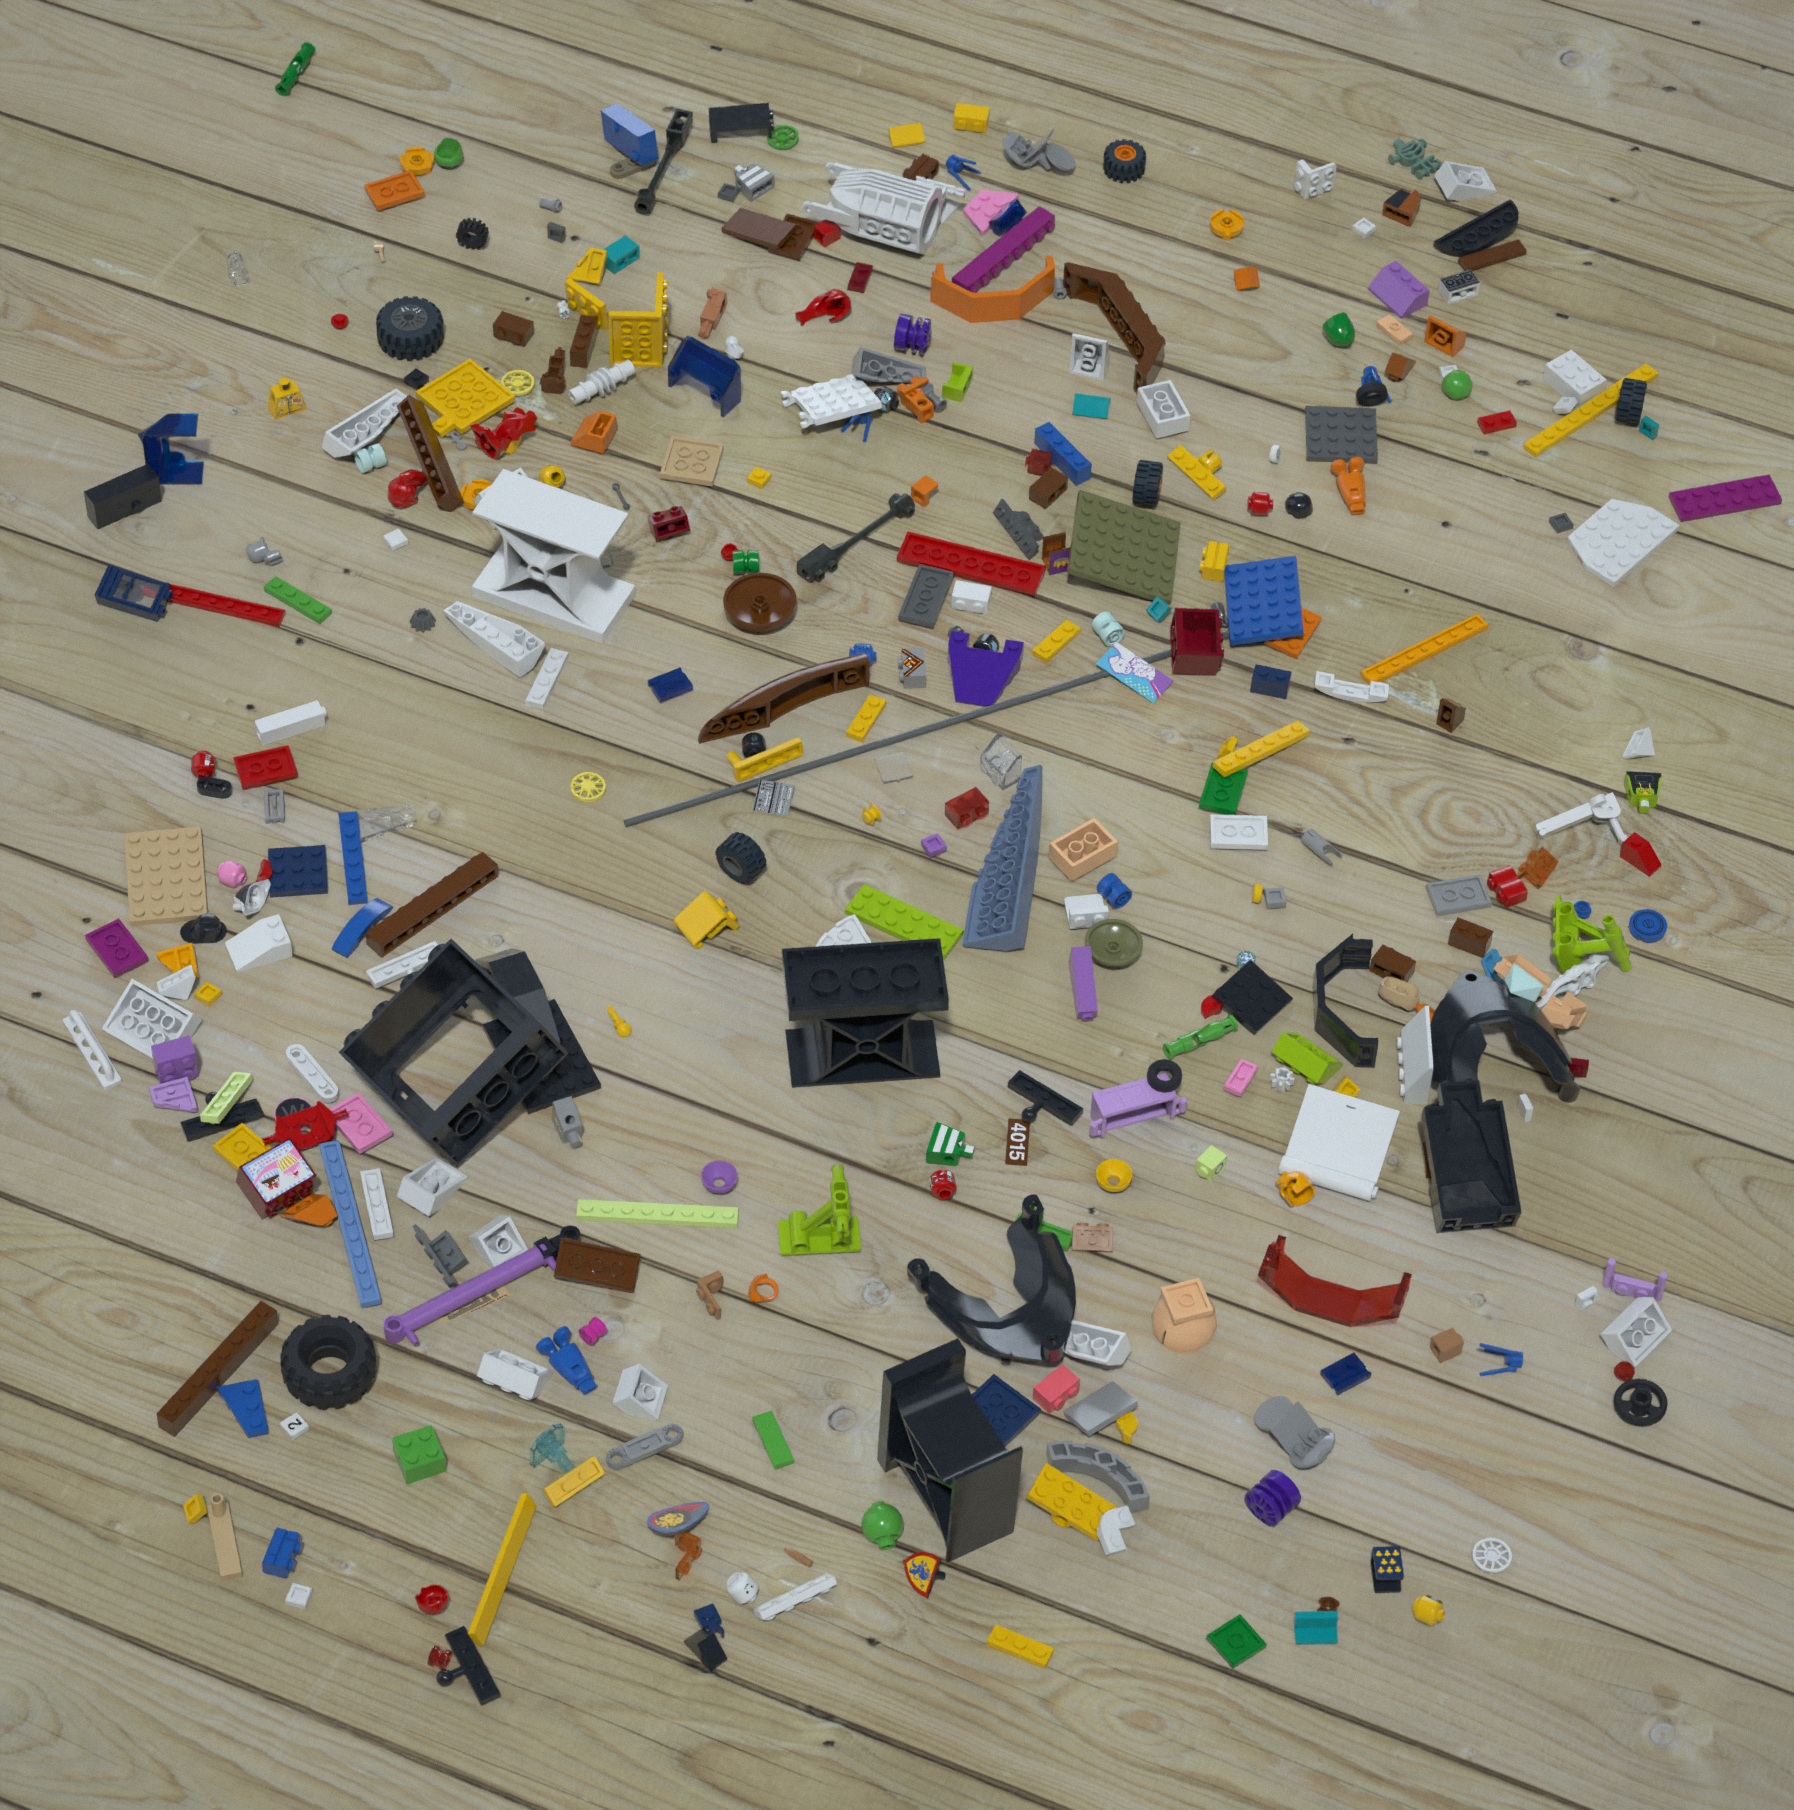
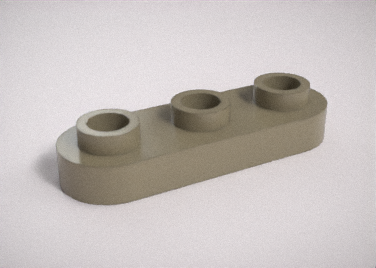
M629 157L612 164L610 175L614 179H623L654 166L656 160L641 166Z

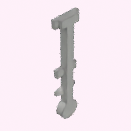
M455 430L445 435L446 437H451V442L457 444L459 451L466 450V443L459 441L461 437L454 435L456 433Z

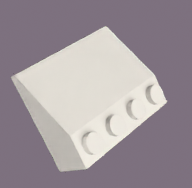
M131 979L102 1030L153 1059L152 1045L188 1035L191 1038L202 1019L136 980Z
M1424 1006L1401 1029V1035L1397 1037L1396 1047L1400 1049L1397 1062L1401 1065L1398 1077L1399 1080H1402L1399 1093L1400 1096H1403L1404 1104H1427L1433 1073L1429 1006Z

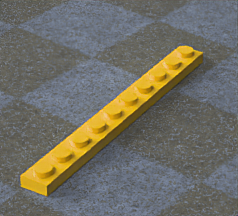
M1645 363L1624 378L1642 380L1649 384L1658 378L1659 372ZM1624 378L1523 444V449L1536 458L1617 405Z

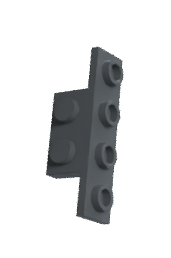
M1001 499L993 514L1027 559L1031 560L1039 547L1036 541H1040L1043 534L1027 512L1012 511L1006 501Z
M416 1224L412 1226L416 1231L414 1236L426 1247L424 1249L425 1253L435 1260L433 1265L440 1273L444 1274V1282L450 1288L460 1285L453 1273L466 1264L468 1260L451 1234L445 1230L431 1241L423 1229Z

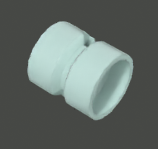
M379 443L369 446L367 450L363 448L354 452V459L361 473L368 472L373 467L379 468L387 463L385 453Z
M1102 612L1092 621V628L1105 645L1113 646L1116 642L1119 643L1123 639L1125 630L1110 612Z

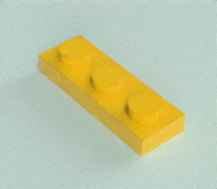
M1066 619L1032 650V655L1047 664L1081 633V628Z
M869 694L847 729L846 737L863 743L884 710L886 700Z
M591 1456L543 1488L542 1491L551 1506L556 1507L604 1475L605 1472L596 1457Z
M996 1624L987 1639V1646L1043 1669H1046L1054 1653L1053 1647Z

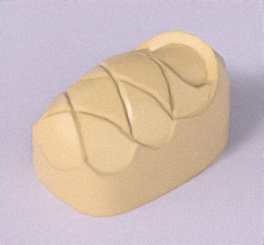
M1385 977L1380 984L1379 994L1390 1004L1403 1007L1407 1011L1414 1010L1416 1005L1419 1004L1420 995L1417 986L1394 977Z

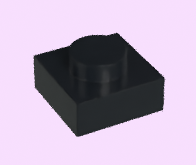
M416 368L404 377V383L415 390H419L429 382V376Z

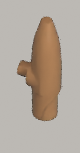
M784 1548V1551L796 1561L809 1568L813 1565V1560L791 1548Z

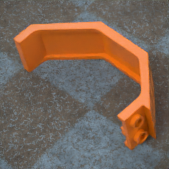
M1053 255L1046 256L1045 270L1019 289L1007 291L970 292L948 281L945 277L943 263L936 264V271H933V276H931L930 302L970 323L1019 320L1053 293L1055 276Z

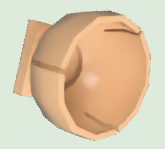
M1200 1278L1161 1287L1160 1293L1162 1296L1152 1312L1153 1333L1162 1345L1164 1344V1347L1176 1352H1195L1208 1345L1217 1329L1215 1306L1207 1297Z

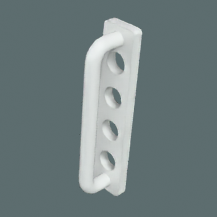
M71 1010L69 1016L63 1019V1024L102 1088L108 1090L121 1084V1077L82 1014L76 1010ZM79 1028L81 1033H75L74 1031ZM87 1042L90 1047H84L83 1044ZM95 1055L98 1060L94 1061L91 1058ZM104 1069L105 1074H100L99 1072Z

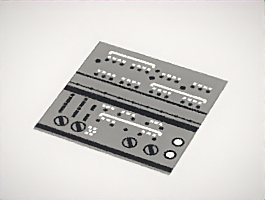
M759 780L753 811L788 816L794 785Z

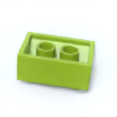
M1282 1032L1271 1051L1276 1055L1275 1058L1284 1064L1287 1062L1292 1066L1291 1069L1294 1072L1307 1076L1306 1080L1314 1085L1325 1084L1343 1066V1063L1299 1033Z

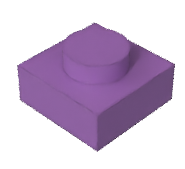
M938 833L921 840V846L930 858L947 851V845Z

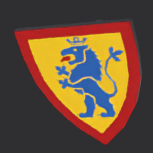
M918 1552L903 1561L905 1573L913 1589L920 1595L928 1598L934 1579L944 1580L945 1572L937 1571L941 1561L939 1556L929 1552Z

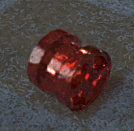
M434 1645L429 1654L427 1665L431 1667L437 1666L440 1670L447 1669L452 1657V1651L448 1649L444 1651L440 1646Z

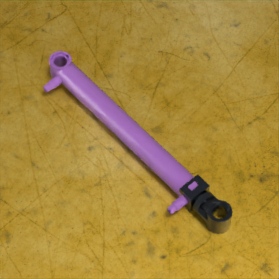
M573 1225L565 1226L559 1235L550 1239L545 1236L534 1242V1247L431 1300L399 1316H388L384 1320L385 1339L390 1343L396 1344L401 1342L406 1335L413 1345H417L419 1341L413 1332L414 1330L541 1265L544 1268L550 1266L552 1270H555L561 1237L581 1241L580 1230Z

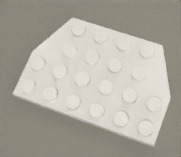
M1611 499L1568 536L1567 542L1574 549L1575 555L1579 556L1583 562L1582 566L1585 570L1610 586L1615 587L1679 530L1680 525L1652 507Z

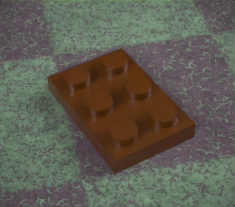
M787 213L783 221L796 224L797 230L778 250L768 247V251L800 260L814 236V226L819 222Z

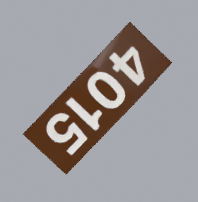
M1008 1119L1005 1164L1027 1166L1030 1123L1025 1122L1023 1119Z

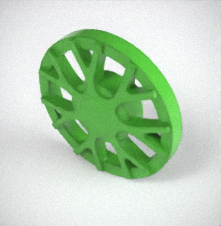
M789 125L774 127V131H771L772 138H768L767 134L768 144L778 150L792 148L799 139L798 131Z

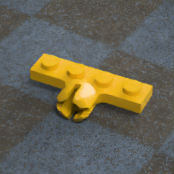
M1179 445L1167 455L1168 459L1214 501L1227 490L1226 486L1213 475L1222 466L1221 458L1212 449L1195 458L1182 445Z

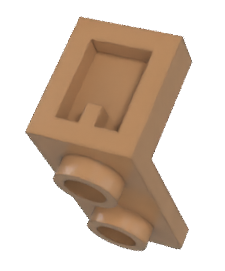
M718 1270L698 1279V1288L696 1289L698 1298L704 1300L708 1313L710 1315L713 1314L716 1320L721 1319V1308L711 1293H715L723 1288V1275Z

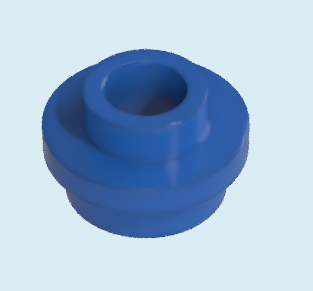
M1581 900L1574 904L1579 918L1584 919L1591 915V907L1588 902Z

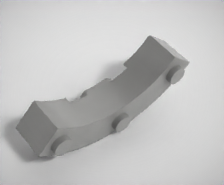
M1072 1441L1047 1443L1046 1456L1049 1465L1060 1472L1084 1473L1100 1479L1118 1493L1124 1504L1128 1505L1130 1513L1149 1509L1150 1496L1144 1482L1131 1469V1466L1118 1455L1090 1443H1085V1445L1072 1443Z

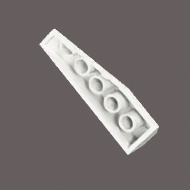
M397 388L326 431L322 448L334 458L353 454L377 438L399 412L397 405L407 396Z

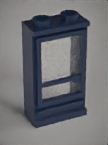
M108 564L94 595L98 604L158 622L160 617H163L165 614L166 604L172 599L173 591L169 582H161Z

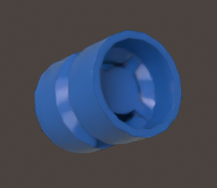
M1115 873L1105 875L1097 885L1096 890L1115 909L1126 905L1132 897L1131 889L1122 883Z

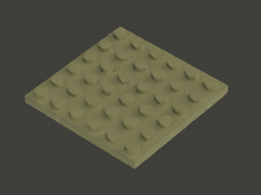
M1080 490L1077 494L1067 573L1153 601L1158 596L1170 605L1173 594L1181 522Z

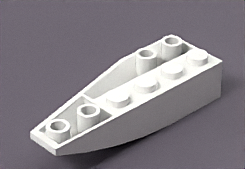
M456 601L443 610L444 614L474 644L518 677H522L534 668L545 647V642L522 626Z

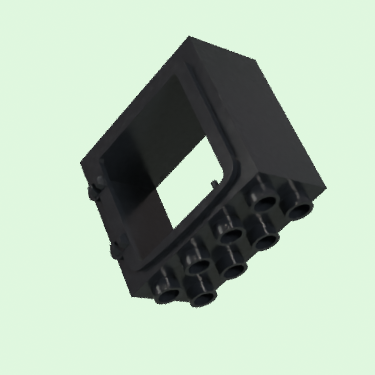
M452 938L446 944H439L434 947L429 953L428 962L418 972L408 974L402 980L400 990L390 1001L386 1000L379 1003L372 1012V1019L362 1029L352 1031L345 1038L344 1047L338 1052L456 1168L568 1054L565 1048L545 1027ZM470 997H476L512 1033L434 1111L399 1076L398 1071L461 1006L464 1008L468 1007L466 1001ZM402 1091L408 1096L406 1099L399 1095Z

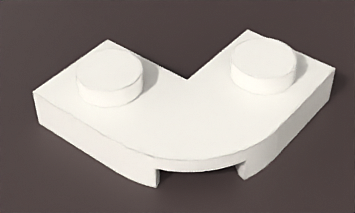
M1128 1505L1109 1510L1101 1515L1099 1527L1096 1529L1106 1556L1122 1552L1126 1549L1120 1530L1131 1528L1135 1525Z

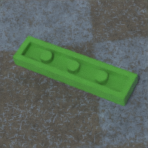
M277 576L264 586V592L318 624L324 622L332 614L331 608Z

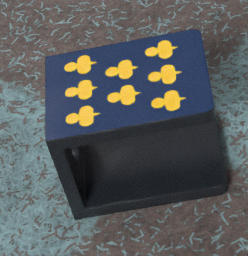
M1400 1546L1373 1547L1370 1566L1374 1593H1400L1402 1590L1400 1580L1404 1579Z

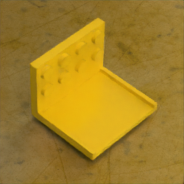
M657 272L655 312L609 311L610 366H613L614 363L620 364L628 359L634 367H663V353H667V342H664V340H667L668 333L665 328H668V317H665V315H668V305L665 304L668 303V292H664V290H667L668 280L664 279V272Z

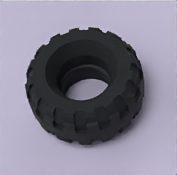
M322 1315V1318L314 1319L312 1317L307 1319L304 1325H298L290 1332V1336L285 1339L282 1345L280 1367L283 1381L290 1394L309 1407L314 1405L319 1410L335 1407L336 1410L343 1408L344 1404H353L360 1398V1394L364 1395L371 1387L372 1379L375 1378L376 1352L370 1335L366 1334L363 1327L355 1321L350 1323L346 1317L338 1316L335 1318L331 1317V1315ZM328 1357L339 1358L347 1363L341 1370L333 1373H319L311 1369L315 1362Z

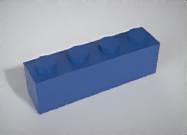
M1050 422L1035 428L1034 444L1076 486L1091 479L1092 464Z

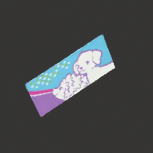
M1118 642L1096 663L1152 703L1173 683L1172 679Z

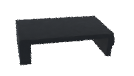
M769 103L708 108L711 143H718L717 133L764 128H767L768 138H772L771 131H774V121L771 120L774 117L773 109H769Z

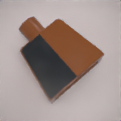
M1399 189L1384 202L1382 215L1411 227L1420 210L1421 198L1419 197V192L1415 189H1412L1410 192Z

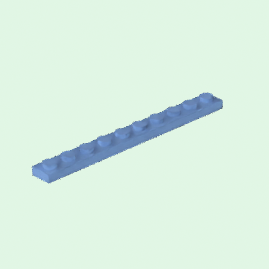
M335 1140L319 1144L336 1213L338 1214L337 1217L360 1306L364 1308L381 1304L340 1142Z

